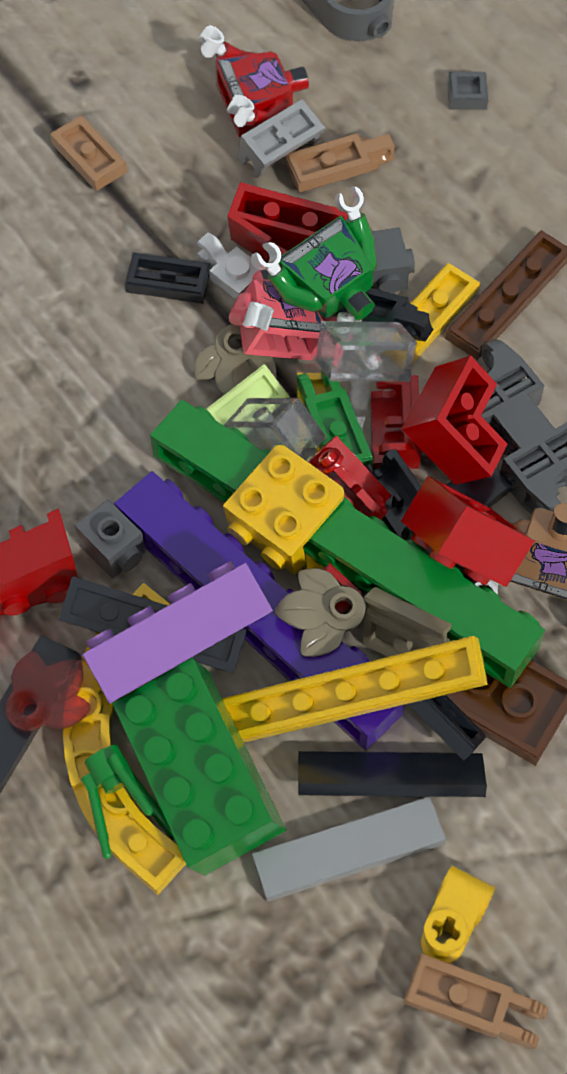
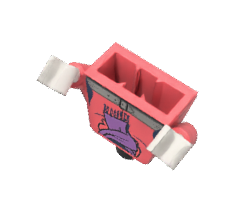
M259 270L253 275L247 290L237 296L229 314L230 323L240 327L244 354L309 361L314 359L328 337L343 339L346 336L358 338L362 319L356 321L349 312H340L337 317L331 316L326 318L317 311L310 312L286 304L267 278L269 274L267 270Z

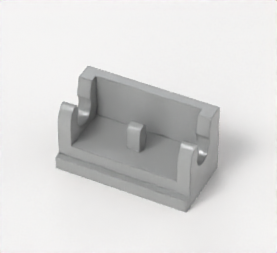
M301 99L242 135L237 158L242 165L251 160L254 165L253 176L258 178L265 173L266 167L305 143L311 145L318 141L320 134L325 131L326 127L305 101Z

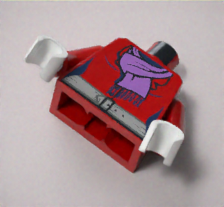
M214 26L205 27L199 36V41L203 43L201 46L202 54L205 57L211 58L216 53V84L238 137H241L293 105L294 92L309 88V80L305 68L302 66L284 71L278 55L272 51L255 53L240 50L224 41L222 32Z

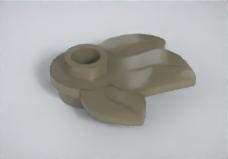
M232 324L222 328L216 336L215 343L201 350L195 360V379L211 380L215 378L216 385L223 396L264 364L276 378V367L272 357L244 354L243 347L232 349L228 345V341L232 338H239L242 341L240 327Z
M316 568L301 570L298 573L301 590L286 595L275 608V615L286 624L304 630L300 648L302 656H322L336 650L342 642L344 633L355 629L361 624L365 616L366 605L358 591L351 587L340 586L331 573ZM340 601H346L351 605L352 610L347 614H340L335 610V604Z

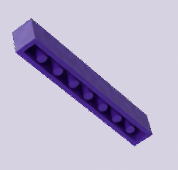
M151 471L114 503L142 532L145 549L185 586L192 583L195 591L210 583L211 580L207 574L230 561H232L235 568L244 563L247 564L273 611L244 627L243 629H246L244 640L287 680L293 681L370 662L368 657L355 646L349 648L344 642H341L340 646L331 653L317 657L302 656L300 648L304 630L286 624L275 615V608L286 595L294 592V590L290 588L287 590L283 589L275 581L273 573L263 562L257 560L254 563L243 553L244 550L239 541L230 533L223 535L214 527L211 517L200 506L193 508L185 501L182 492L171 480L166 479L163 481ZM405 704L333 722L363 750L367 751L403 716Z

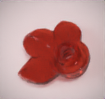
M31 651L16 664L11 675L14 691L8 697L5 706L6 716L10 723L19 730L32 731L43 725L54 729H64L84 719L90 712L91 706L86 700L77 696L83 683L84 671L82 662L80 660H66L46 667L36 652ZM28 704H37L34 713L29 716L23 715V710Z

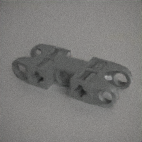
M492 339L482 345L481 354L489 369L487 373L497 383V386L481 416L507 443L504 450L507 457L503 458L500 472L513 484L510 492L530 514L536 508L554 511V508L561 504L557 498L560 494L557 489L567 486V422L556 429L537 407L540 405L545 385L520 355L501 340Z

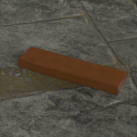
M540 230L446 330L445 339L478 360L482 356V345L492 339H497L567 264V246Z

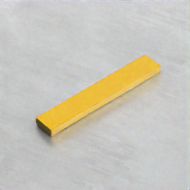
M470 636L222 699L245 743L488 684L479 638Z

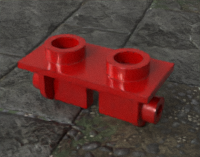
M337 435L307 461L342 486L344 497L359 512L367 517L374 516L380 520L387 514L388 509L385 507V504L392 495Z

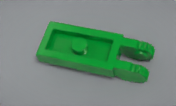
M332 366L322 368L321 381L326 389V393L316 395L312 381L307 373L297 375L298 390L319 448L321 449L337 435L364 466L370 464L372 467V454L346 390L341 388Z

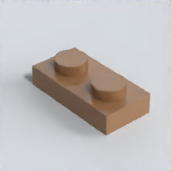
M82 115L50 133L51 142L54 147L95 191L127 173L125 160Z

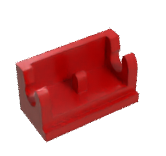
M410 375V377L378 379L376 381V388L379 390L371 391L370 395L373 469L381 467L385 453L395 448L409 469H419L422 450L401 430L419 397V375Z

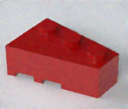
M240 182L227 218L231 240L252 254H260L263 261L268 263L270 257L263 244L268 242L276 244L282 256L340 215L345 221L348 215L346 212H342L333 206Z
M59 508L47 513L48 522L25 531V528L20 525L9 530L11 538L0 543V615H19L29 610L30 607L47 602L52 604L62 603L65 601L72 576L78 578Z

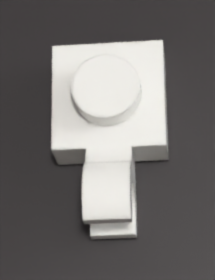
M207 233L197 242V245L202 248L197 257L202 262L211 263L212 269L209 270V279L236 300L239 294L247 290L253 275L259 269L252 265L251 257L237 246L227 253L221 242L214 235Z

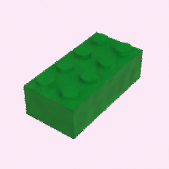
M193 657L112 703L189 869L206 876L287 831L210 672Z

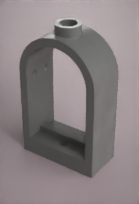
M302 0L328 31L344 40L360 42L384 36L392 26L394 0H379L380 3L367 9L347 8L335 0Z

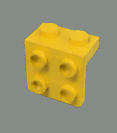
M277 445L224 503L223 509L228 523L227 530L241 544L248 545L250 542L262 551L260 553L262 558L276 570L281 571L284 567L293 575H296L306 564L303 546L343 501L344 489L286 446Z

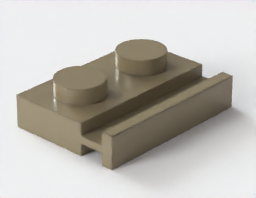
M374 587L365 595L364 601L368 603V608L366 609L363 622V644L373 650L390 657L450 642V639L447 638V632L451 629V623L377 587Z

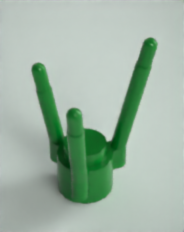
M111 745L101 749L85 760L84 763L89 773L83 776L81 781L88 792L97 837L104 859H109L112 854L98 792L99 788H103L105 794H111L126 787L144 814L148 816L152 814L170 839L175 840L162 810L135 776L118 745Z

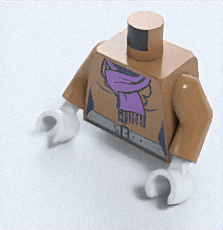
M561 503L554 508V511L536 508L528 520L520 519L513 523L514 526L533 539L534 543L510 582L567 600V503ZM473 579V584L476 586L483 585ZM490 580L487 585L498 594V583Z

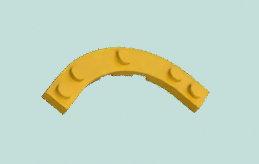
M145 583L132 594L168 606L171 605ZM82 656L83 661L67 695L64 711L63 743L65 762L71 786L83 815L97 836L88 792L81 778L89 773L84 763L85 760L101 749L111 746V722L114 706L113 702L109 704ZM124 787L111 794H105L103 788H99L98 792L108 832L111 854L158 896L186 865L178 845L140 812Z

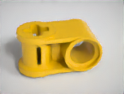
M452 865L439 888L434 905L425 921L420 942L423 954L449 964L456 962L462 955L475 926L479 925L496 887ZM443 931L452 934L445 944L436 941L437 936H440Z

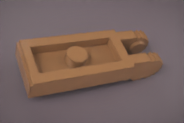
M420 953L403 1000V1004L495 1039L499 1036L507 1042L529 1049L537 1048L539 1036L528 1029L503 1021L507 1007L529 1018L539 1020L545 1019L548 1007L541 1002L513 992V987Z

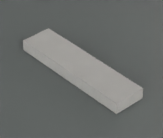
M426 797L252 853V859L266 902H270L444 845L446 837L431 798Z

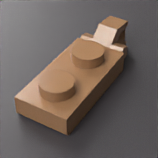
M356 133L291 152L286 155V165L298 193L371 172V170L379 168V165L394 160L395 146L389 134L368 139V137H360Z

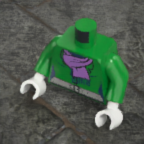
M350 187L351 193L354 196V203L351 207L344 203L341 193H337L334 200L337 209L347 213L348 218L346 221L340 215L282 256L276 244L271 242L265 243L263 247L269 254V262L266 263L260 254L254 253L251 256V263L256 269L269 272L267 278L286 304L310 312L317 311L326 318L331 317L345 307L352 317L359 321L369 315L375 306L374 302L365 292L373 286V272L377 267L375 241L366 215L359 212V208H361L364 200L363 193L357 187Z

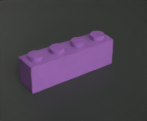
M232 561L208 573L207 575L211 582L195 591L192 583L167 596L171 605L156 613L152 606H149L127 619L131 626L128 629L114 636L110 628L86 642L90 650L83 653L82 656L109 704L273 611L246 563L235 568Z

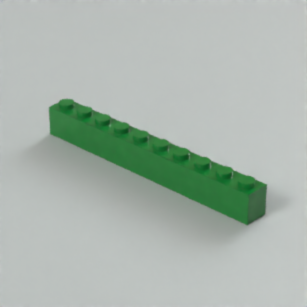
M183 399L150 434L153 457L224 503L271 451L268 449L261 450L250 443L247 437L238 429L233 427L228 429L217 422L205 408L201 406L194 407ZM345 497L303 546L305 555L314 559L316 563L324 568L331 563L364 594H368L374 587H377L451 623V629L447 632V638L450 641L470 636L479 638L485 672L509 688L513 686L541 646L546 629L541 627L532 615L525 611L514 610L503 603L500 597L491 589L483 586L478 587L468 581L455 566L451 569L427 555L424 548L413 540H404L391 532L389 527L379 518L374 516L367 517L356 510Z

